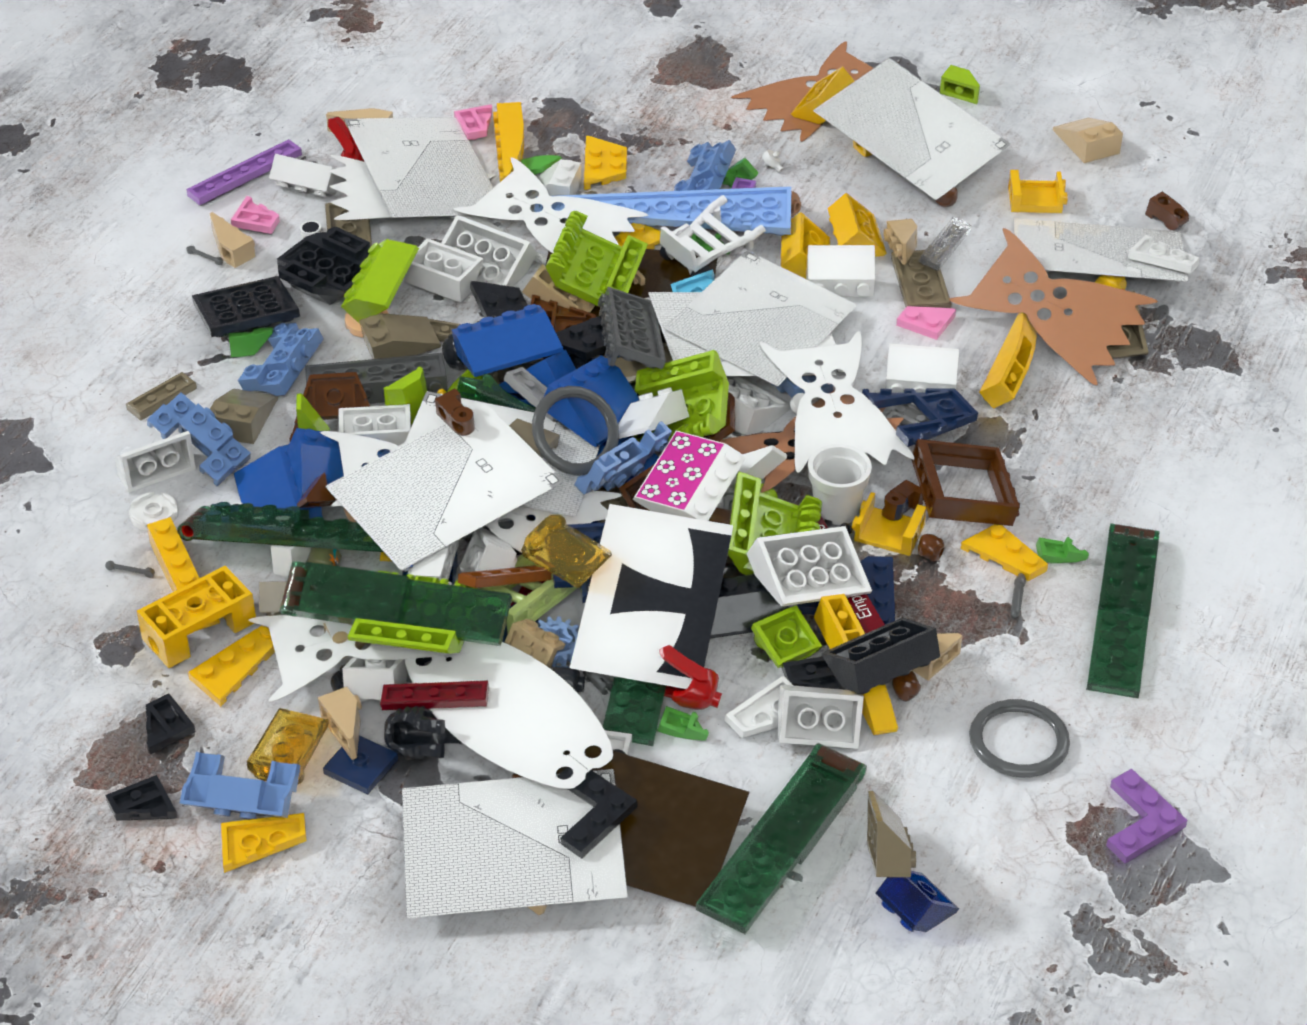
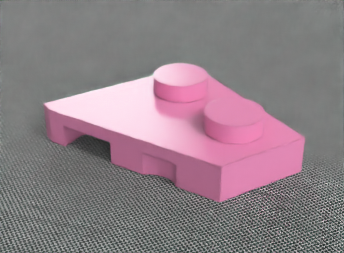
M491 104L454 111V117L457 119L468 140L487 137L492 116Z
M246 196L231 219V225L237 228L269 234L273 233L280 222L279 214L268 210L263 204L256 205L250 196Z
M907 306L897 318V326L937 340L955 318L956 309Z

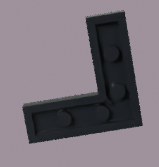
M567 767L557 777L562 780L569 779L573 775L572 768ZM590 770L586 773L585 780L581 784L568 790L592 805L593 808L560 837L561 845L582 859L638 807L637 800Z

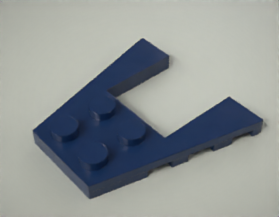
M926 388L925 392L905 389L904 393H892L891 389H880V393H869V389H863L862 394L877 408L914 403L930 420L897 426L896 435L907 447L915 445L917 439H931L975 422L978 417V412L955 388Z

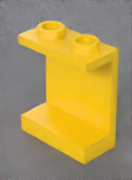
M871 492L867 501L863 500L861 503L860 515L855 516L853 520L854 541L911 556L925 526L926 507L917 505L912 517L903 515L900 520H889L883 517L882 509L874 507L876 493Z

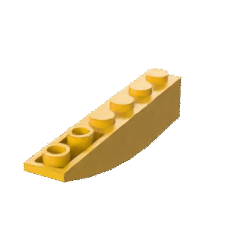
M521 102L496 103L497 111L493 112L500 182L514 171L511 158L521 162L524 156V124Z
M1024 312L1018 313L979 391L983 399L993 409L1015 398L1033 358L1037 331Z
M171 517L147 524L150 545L172 592L199 579L198 573ZM193 604L190 607L196 608L199 605ZM218 619L201 629L219 624L220 620Z
M845 594L821 597L814 619L830 649L865 634ZM878 685L871 688L868 693L862 694L864 696L862 714L873 735L897 732L898 725L886 685Z

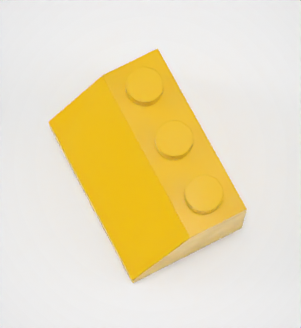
M842 66L817 81L792 111L791 115L816 124L823 123L826 120L813 110L855 81Z
M848 193L842 195L827 208L830 216L829 221L834 228L833 234L838 241L837 245H874L875 257L887 254L874 214Z
M802 212L791 219V235L781 236V267L806 279L808 245H830V237Z

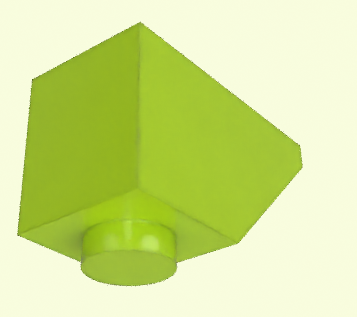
M950 65L941 76L940 94L974 104L978 103L980 85L970 70Z

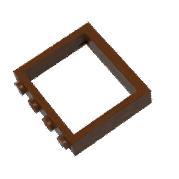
M917 439L912 453L914 460H911L929 518L1013 526L1016 517L1020 515V502L1017 500L1015 488L1010 480V473L1007 472L1005 466V459L1002 458L998 447ZM935 465L987 470L998 502L944 497Z

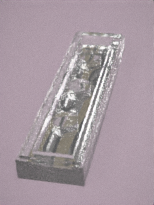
M952 217L923 252L919 262L939 271L969 234L972 225Z

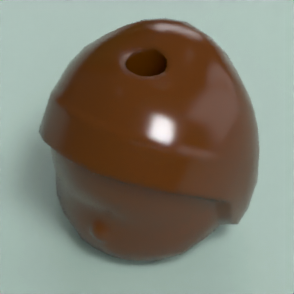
M953 187L935 200L937 204L942 207L954 205L958 198L956 187Z
M933 534L922 535L918 545L920 557L923 556L932 562L938 561L945 549L944 541Z
M913 671L907 675L895 677L892 680L894 692L902 701H910L921 690V685Z

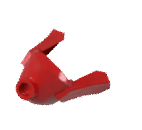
M339 116L328 119L329 129L344 149L341 156L365 162L344 121Z
M671 645L659 649L663 660L690 677L692 681L687 689L649 683L652 693L672 698L675 703L685 708L703 710L710 706L718 708L722 693L717 692L718 674L714 670L704 668L688 659Z

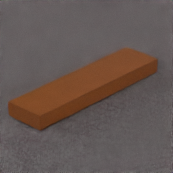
M532 565L463 572L458 574V583L473 588L547 581L551 580L552 571Z

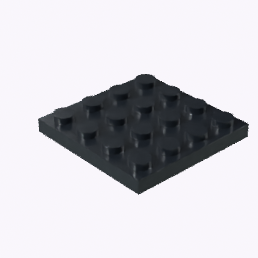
M279 276L192 295L193 304L211 337H224L228 333L236 331L246 332L250 328L258 326L268 327L275 322H290L294 318L300 317L298 306Z

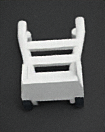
M722 195L710 203L690 226L686 223L673 232L665 226L661 227L660 244L662 247L660 249V256L665 260L677 259L679 263L688 269L690 277L711 270L707 264L745 245L747 250H752L754 248L753 240L766 232L763 225H759L752 231H745L741 237L721 223L720 207L727 203V198ZM704 222L726 238L729 243L724 245L701 227ZM693 234L697 235L714 250L708 252L690 237Z

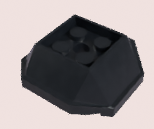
M339 227L327 229V232L306 236L277 258L279 278L287 281L293 288L331 305L340 297L344 298V294L352 287L353 278L360 272L361 263L369 255L370 242Z

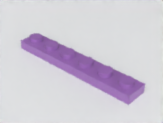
M288 139L187 188V196L198 205L207 203L270 171L275 154L297 158L302 155V149Z

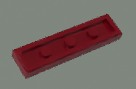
M488 680L385 684L383 685L380 706L382 710H398L399 708L404 710L407 706L411 708L414 706H424L428 709L485 707L488 702L489 683Z

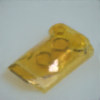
M551 515L545 518L527 535L521 549L525 558L577 588L612 556L609 549L569 526L561 515Z
M279 708L248 758L247 769L257 779L267 781L272 761L299 764L301 768L298 784H300L305 777L304 769L329 725V720Z

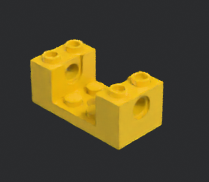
M226 566L137 610L142 640L168 669L191 657L187 635L222 617L226 620L227 626L234 633H237L254 624L248 620L256 617L253 594ZM193 604L199 605V607L192 608L190 606Z

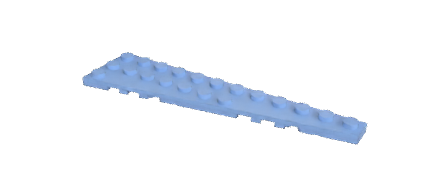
M791 187L558 195L591 199L647 213L649 216L629 217L627 220L631 224H645L650 227L656 225L681 227L686 223L690 226L710 203L724 195L727 198V203L720 207L721 223L731 231H752L759 225H763L766 230L764 233L777 236L791 235ZM556 202L552 204L551 208L555 211H560L565 208V205L561 202ZM535 204V212L543 210L541 204ZM705 222L701 225L704 229H713Z

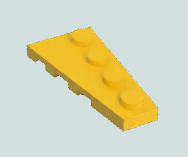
M263 625L259 626L188 672L189 680L221 707L227 701L226 697L231 692L235 693L242 686L241 682L248 675L252 676L258 670L257 666L263 660L267 661L275 653L269 628Z

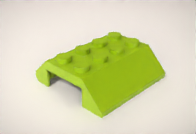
M571 211L565 223L566 227L562 229L553 249L554 253L550 255L546 264V270L555 286L598 306L600 295L602 293L605 294L607 287L628 293L648 244L628 235L621 247L583 229L588 216L579 211Z
M716 350L667 362L663 369L655 367L637 370L635 392L639 395L652 392L653 396H657V391L670 387L672 391L682 389L689 417L666 425L672 431L667 440L668 442L675 431L704 437L717 433L726 425L729 382ZM644 433L640 437L638 435H633L632 437L640 442Z
M738 471L730 520L733 530L728 555L739 572L745 575L754 574L747 552L757 538L819 530L820 526L816 522L821 519L822 501L806 495L800 505H796L760 492V478Z
M379 570L373 580L376 597L366 619H355L347 636L348 640L447 654L460 653L475 617L478 588L460 584L457 580L454 585L453 600H447L448 579L442 578L439 580L436 577L420 575L414 577L415 575L408 574L405 578L404 594H399V573L393 572L391 574L388 571Z

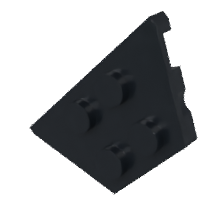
M477 281L470 282V289L484 318L502 316V313L506 311L516 312L523 310L528 305L519 287Z
M601 316L556 332L563 350L584 360L605 353L606 346H604L605 338L602 336Z

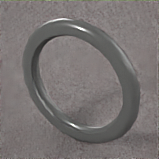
M564 386L549 392L540 400L532 419V434L540 454L550 465L568 474L586 475L591 470L594 461L618 446L619 426L613 410L601 396L592 390L580 386ZM570 397L584 399L593 404L605 419L608 430L606 445L603 451L589 462L572 463L557 456L546 441L544 435L545 416L548 410L562 399Z
M1007 699L986 706L976 715L969 730L970 743L979 759L991 769L1013 777H1035L1054 770L1064 761L1070 747L1069 732L1059 716L1046 706L1023 699ZM1024 712L1041 718L1053 728L1057 738L1056 749L1049 758L1039 763H1010L996 757L986 748L982 735L984 726L988 720L1001 713Z

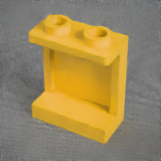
M1010 170L1008 191L1011 212L1062 213L1063 205H1067L1068 194L1065 192L1066 180L1062 179L1061 171L1056 172L1054 181L1020 180L1019 170Z

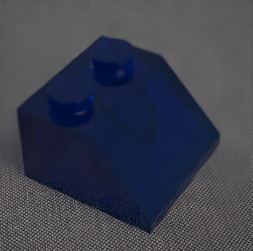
M912 870L911 877H887L875 893L883 900L881 902L882 906L889 912L896 913L901 918V925L911 932H914V930L928 932L956 914L959 910L923 873Z

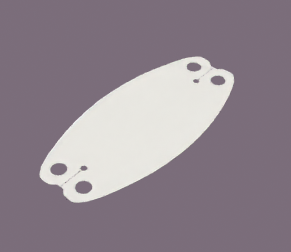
M469 630L462 647L468 648L471 651L464 654L448 655L446 657H452V660L449 662L446 661L445 656L432 657L430 664L419 666L416 664V658L405 659L406 669L412 683L488 680L489 694L487 706L433 708L429 710L432 711L437 719L445 720V728L463 744L489 761L513 773L548 786L571 789L581 784L585 780L586 773L591 769L601 768L613 758L612 745L605 730L581 696L549 667L513 646ZM595 745L601 748L600 756L596 758L585 756L584 752L587 747ZM569 750L570 754L564 755L563 752ZM565 766L572 768L573 775L569 779L562 780L556 776L559 768Z

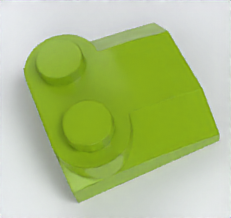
M418 367L393 384L384 387L385 406L410 404L411 425L427 392L423 368Z
M797 605L760 620L751 627L754 633L755 644L766 651L777 668H782L785 662L807 659L822 648L821 643Z

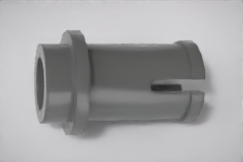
M583 671L585 680L591 682L602 695L608 694L605 688L610 692L613 690L615 683L606 675Z

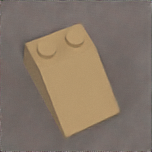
M1088 117L1053 127V131L1083 163L1120 154L1123 133L1113 122Z

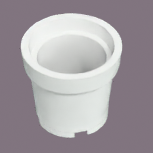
M844 444L827 445L817 449L808 460V475L812 483L813 497L822 501L821 516L823 520H830L834 525L853 522L855 516L860 511L864 488L869 483L872 464L869 457L858 448Z

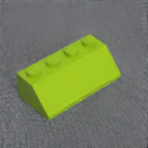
M389 239L379 244L377 242L374 243L368 250V257L360 265V272L353 278L352 287L344 294L345 300L341 307L359 324V320L377 315L388 309L419 248L416 245Z

